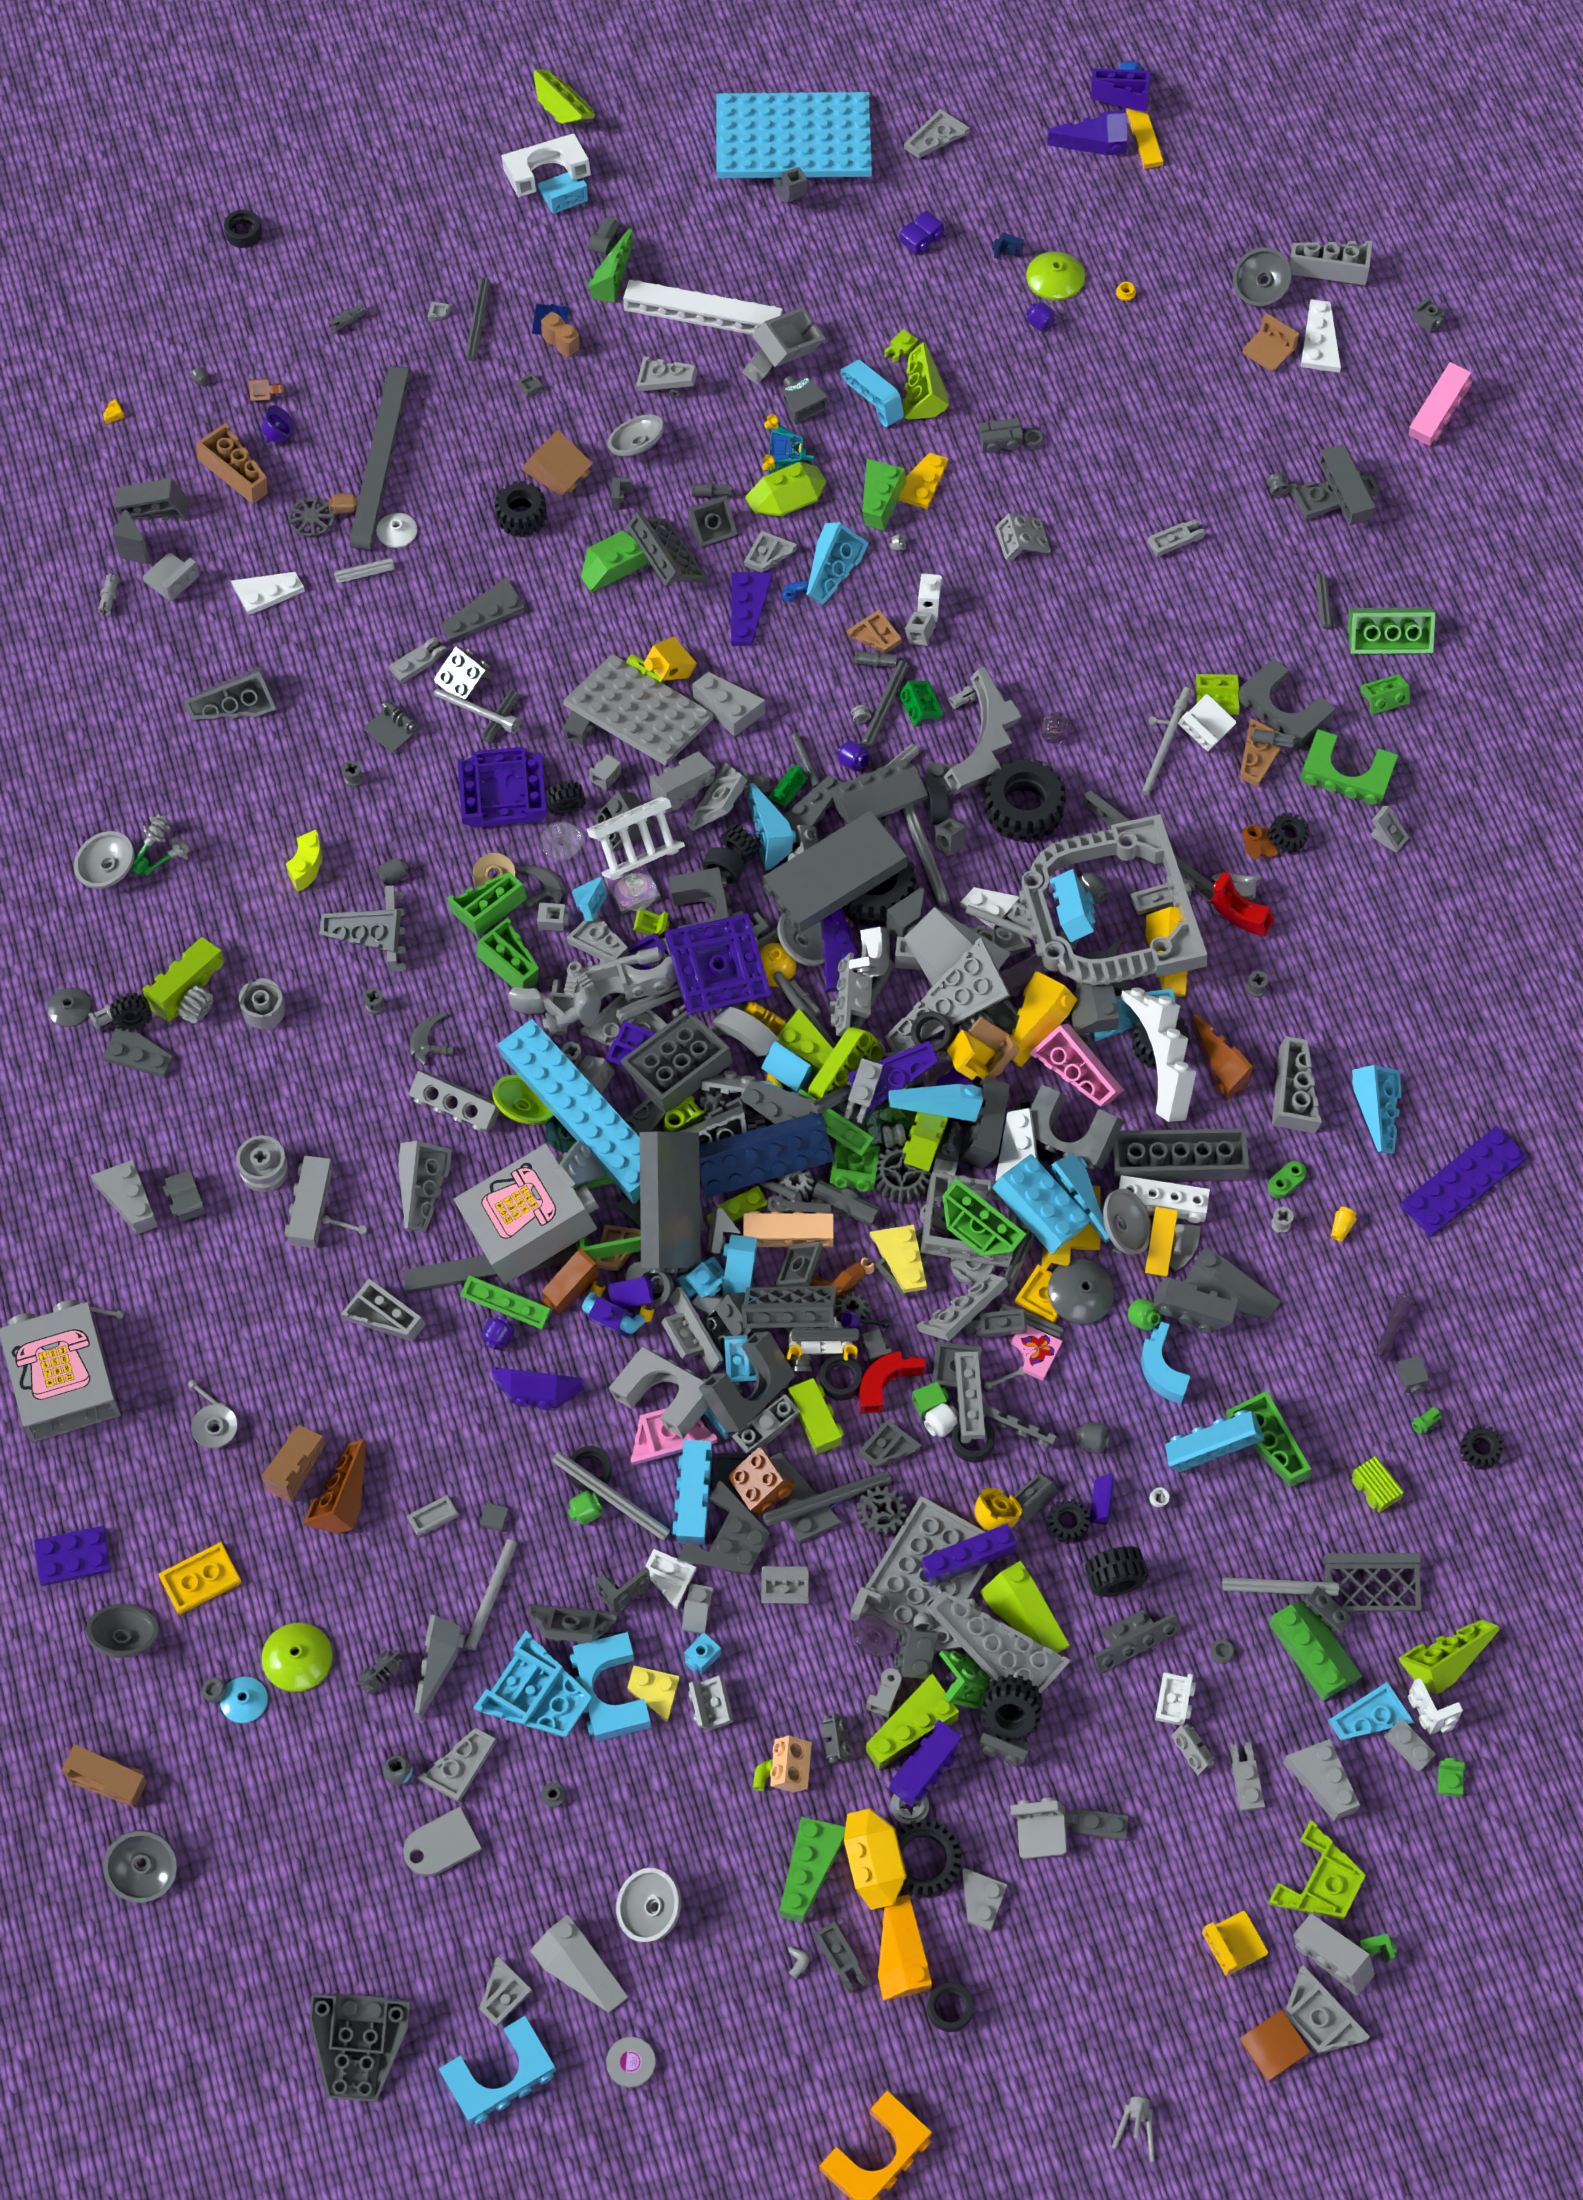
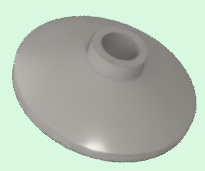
M219 1404L208 1405L200 1409L194 1416L191 1431L194 1439L200 1445L207 1448H220L234 1438L238 1427L235 1414L226 1406ZM213 1427H220L219 1431L212 1432Z

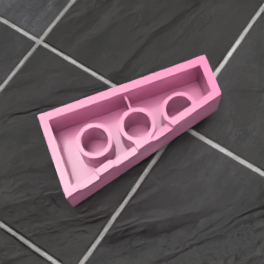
M1449 362L1410 425L1409 436L1429 446L1434 440H1438L1442 432L1441 429L1445 424H1448L1453 412L1459 406L1472 384L1470 380L1471 372Z
M1069 1023L1058 1026L1029 1053L1034 1058L1042 1061L1049 1069L1061 1075V1078L1077 1087L1080 1092L1099 1106L1109 1104L1124 1091Z

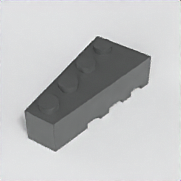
M985 1076L978 1083V1087L981 1088L983 1102L976 1122L968 1121L958 1159L982 1170L988 1164H991L998 1155L1006 1106L1011 1096L1009 1084Z
M740 1105L680 1132L699 1133V1146L746 1133L747 1128L743 1108Z

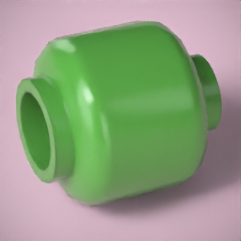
M1140 1298L1130 1305L1128 1319L1133 1326L1150 1331L1160 1323L1161 1313L1153 1307L1154 1303L1152 1301Z
M584 1491L570 1499L571 1508L568 1509V1513L574 1522L578 1520L580 1524L587 1525L602 1515L604 1506L597 1493Z

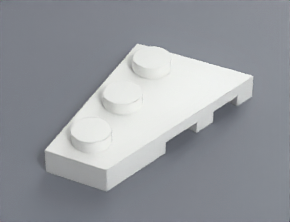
M296 572L231 581L248 615L305 592L304 586Z
M1029 1108L1007 1113L996 1182L1004 1173L1028 1155L1032 1154L1038 1160L1032 1112Z

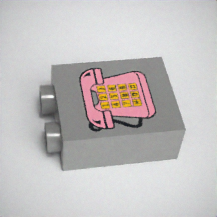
M547 1144L542 1145L454 1198L464 1219L504 1285L597 1230L589 1213L598 1209L599 1206L586 1185L577 1190L566 1186L555 1170L567 1153L565 1152L555 1158Z
M77 1300L63 1301L53 1307L52 1313L39 1317L32 1313L19 1314L9 1320V1326L0 1328V1338L22 1424L32 1443L121 1416L96 1320L88 1302L80 1304Z

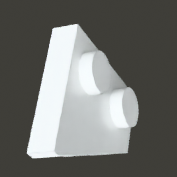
M974 887L961 901L960 906L966 910L967 906L971 905L1004 919L1013 910L1011 907L1014 902L1017 901L1019 903L1020 898L1014 895ZM978 918L992 929H995L998 926Z
M653 1549L645 1566L649 1569L650 1580L671 1605L678 1609L696 1572V1567L686 1562H678L676 1558Z

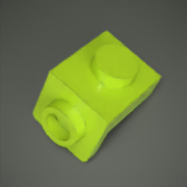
M640 908L636 914L633 930L648 936L656 933L659 937L669 927V921L667 920L669 913L664 911L661 915H657Z

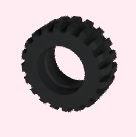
M1024 758V761H1019V759L1012 760L1011 764L1006 762L1001 765V770L997 768L992 773L987 782L984 801L987 820L990 824L993 823V829L996 832L1001 831L1002 836L1006 838L1009 836L1013 837L1014 841L1025 839V842H1031L1033 838L1040 840L1044 838V834L1050 835L1054 832V828H1057L1061 823L1066 801L1065 785L1061 781V776L1058 772L1053 773L1051 766H1044L1043 762L1039 760L1033 762L1031 759ZM1028 790L1038 794L1044 803L1033 810H1021L1013 807L1006 800V797L1015 791Z
M908 856V867L889 878L895 885L889 892L882 895L864 893L840 908L843 909V912L845 911V916L849 917V919L854 918L855 923L860 925L867 923V926L873 927L874 924H879L880 927L886 926L887 910L915 892L916 873H914V866L912 862H909Z

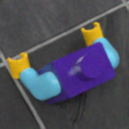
M597 1281L593 1282L589 1294L582 1305L583 1311L589 1314L588 1320L627 1338L628 1334L638 1330L645 1322H651L654 1309L647 1310V1305H642L639 1315L633 1316L625 1309L602 1299L601 1297L606 1286H597Z

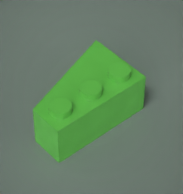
M867 459L862 510L865 526L885 530L907 482L904 468Z
M510 872L485 882V885L476 889H472V887L466 889V893L456 897L453 895L447 897L451 912L477 937L527 899L523 884Z
M509 918L505 919L477 941L476 956L513 988L531 989L537 984L539 968L528 949L523 946L520 936L514 931Z

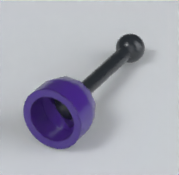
M845 1311L841 1317L843 1328H857L860 1323L881 1325L883 1328L890 1326V1322L887 1319L882 1321L860 1319L859 1314L854 1311Z

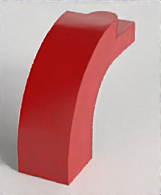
M1222 872L1219 880H1216L1213 887L1215 893L1211 898V902L1215 909L1235 926L1247 932L1266 937L1274 922L1270 907L1252 903L1242 897L1235 889L1231 875Z
M900 1351L887 1354L875 1361L868 1368L861 1381L859 1393L860 1414L883 1412L882 1391L886 1384L897 1377L925 1375V1358L912 1356L902 1360Z

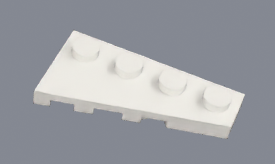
M1311 299L1300 367L1340 373L1341 366L1331 303Z

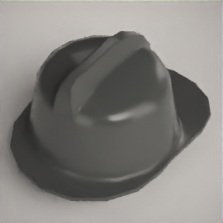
M641 1262L633 1263L626 1272V1280L647 1277L654 1282L652 1304L660 1305L665 1303L671 1292L676 1289L673 1286V1279L669 1273H650V1269H641Z

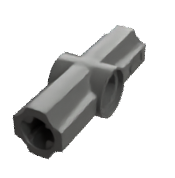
M821 1180L815 1186L812 1194L813 1200H825L824 1204H831L832 1210L837 1215L843 1218L852 1217L869 1226L875 1223L880 1212L879 1207L860 1199L855 1192L845 1188L840 1190Z

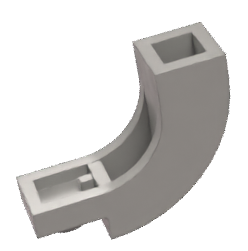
M876 927L860 930L862 957L849 960V968L856 970L858 974L868 977L884 975L890 960L888 929Z
M732 1007L723 1008L712 1021L713 1026L710 1029L716 1036L729 1035L736 1038L757 1057L767 1055L774 1041L777 1042L779 1040L759 1020L742 1010Z

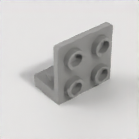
M1008 513L995 527L1005 560L1013 561L1023 549L1047 554L1051 551L1040 518Z

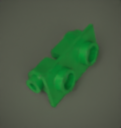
M800 765L791 767L769 795L768 799L786 808L809 778L803 774V768Z

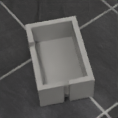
M803 307L764 321L752 335L774 367L813 353L826 339L816 324L804 336L801 335L813 322Z

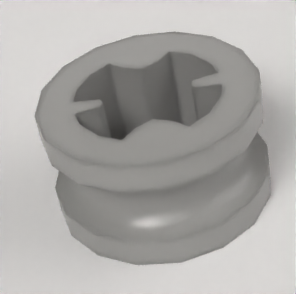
M859 705L851 710L853 721L856 724H863L871 719V713L867 705Z

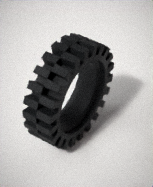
M921 1819V1822L914 1820L910 1822V1825L904 1824L901 1826L900 1831H896L901 1855L909 1842L918 1838H930L942 1846L947 1858L944 1870L933 1879L919 1880L912 1877L906 1871L907 1877L901 1891H907V1895L912 1896L914 1894L917 1895V1898L921 1899L922 1896H927V1899L933 1898L935 1894L939 1896L943 1894L944 1890L948 1891L951 1885L956 1882L961 1869L962 1851L959 1847L958 1839L954 1838V1833L951 1830L948 1831L944 1824L940 1826L934 1820H931V1822H926V1819Z

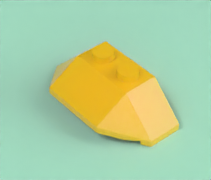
M871 1808L847 1814L844 1843L857 1892L870 1910L894 1905L907 1877L895 1828Z

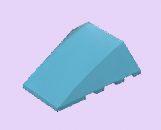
M525 1631L513 1649L514 1658L491 1691L485 1690L473 1710L567 1738L592 1700V1696Z

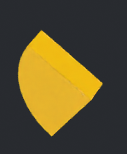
M116 399L109 402L103 414L106 425L124 418V413Z

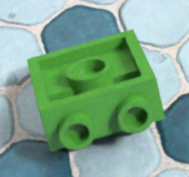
M836 1140L835 1161H833L830 1183L835 1184L838 1188H845L846 1186L856 1187L861 1192L874 1190L878 1165L876 1161L879 1158L880 1147L870 1145L861 1157Z

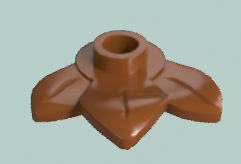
M1251 824L1243 829L1244 849L1251 858L1257 860L1260 855L1264 857L1277 856L1276 846H1272V840L1268 839L1269 827L1260 828L1255 824Z

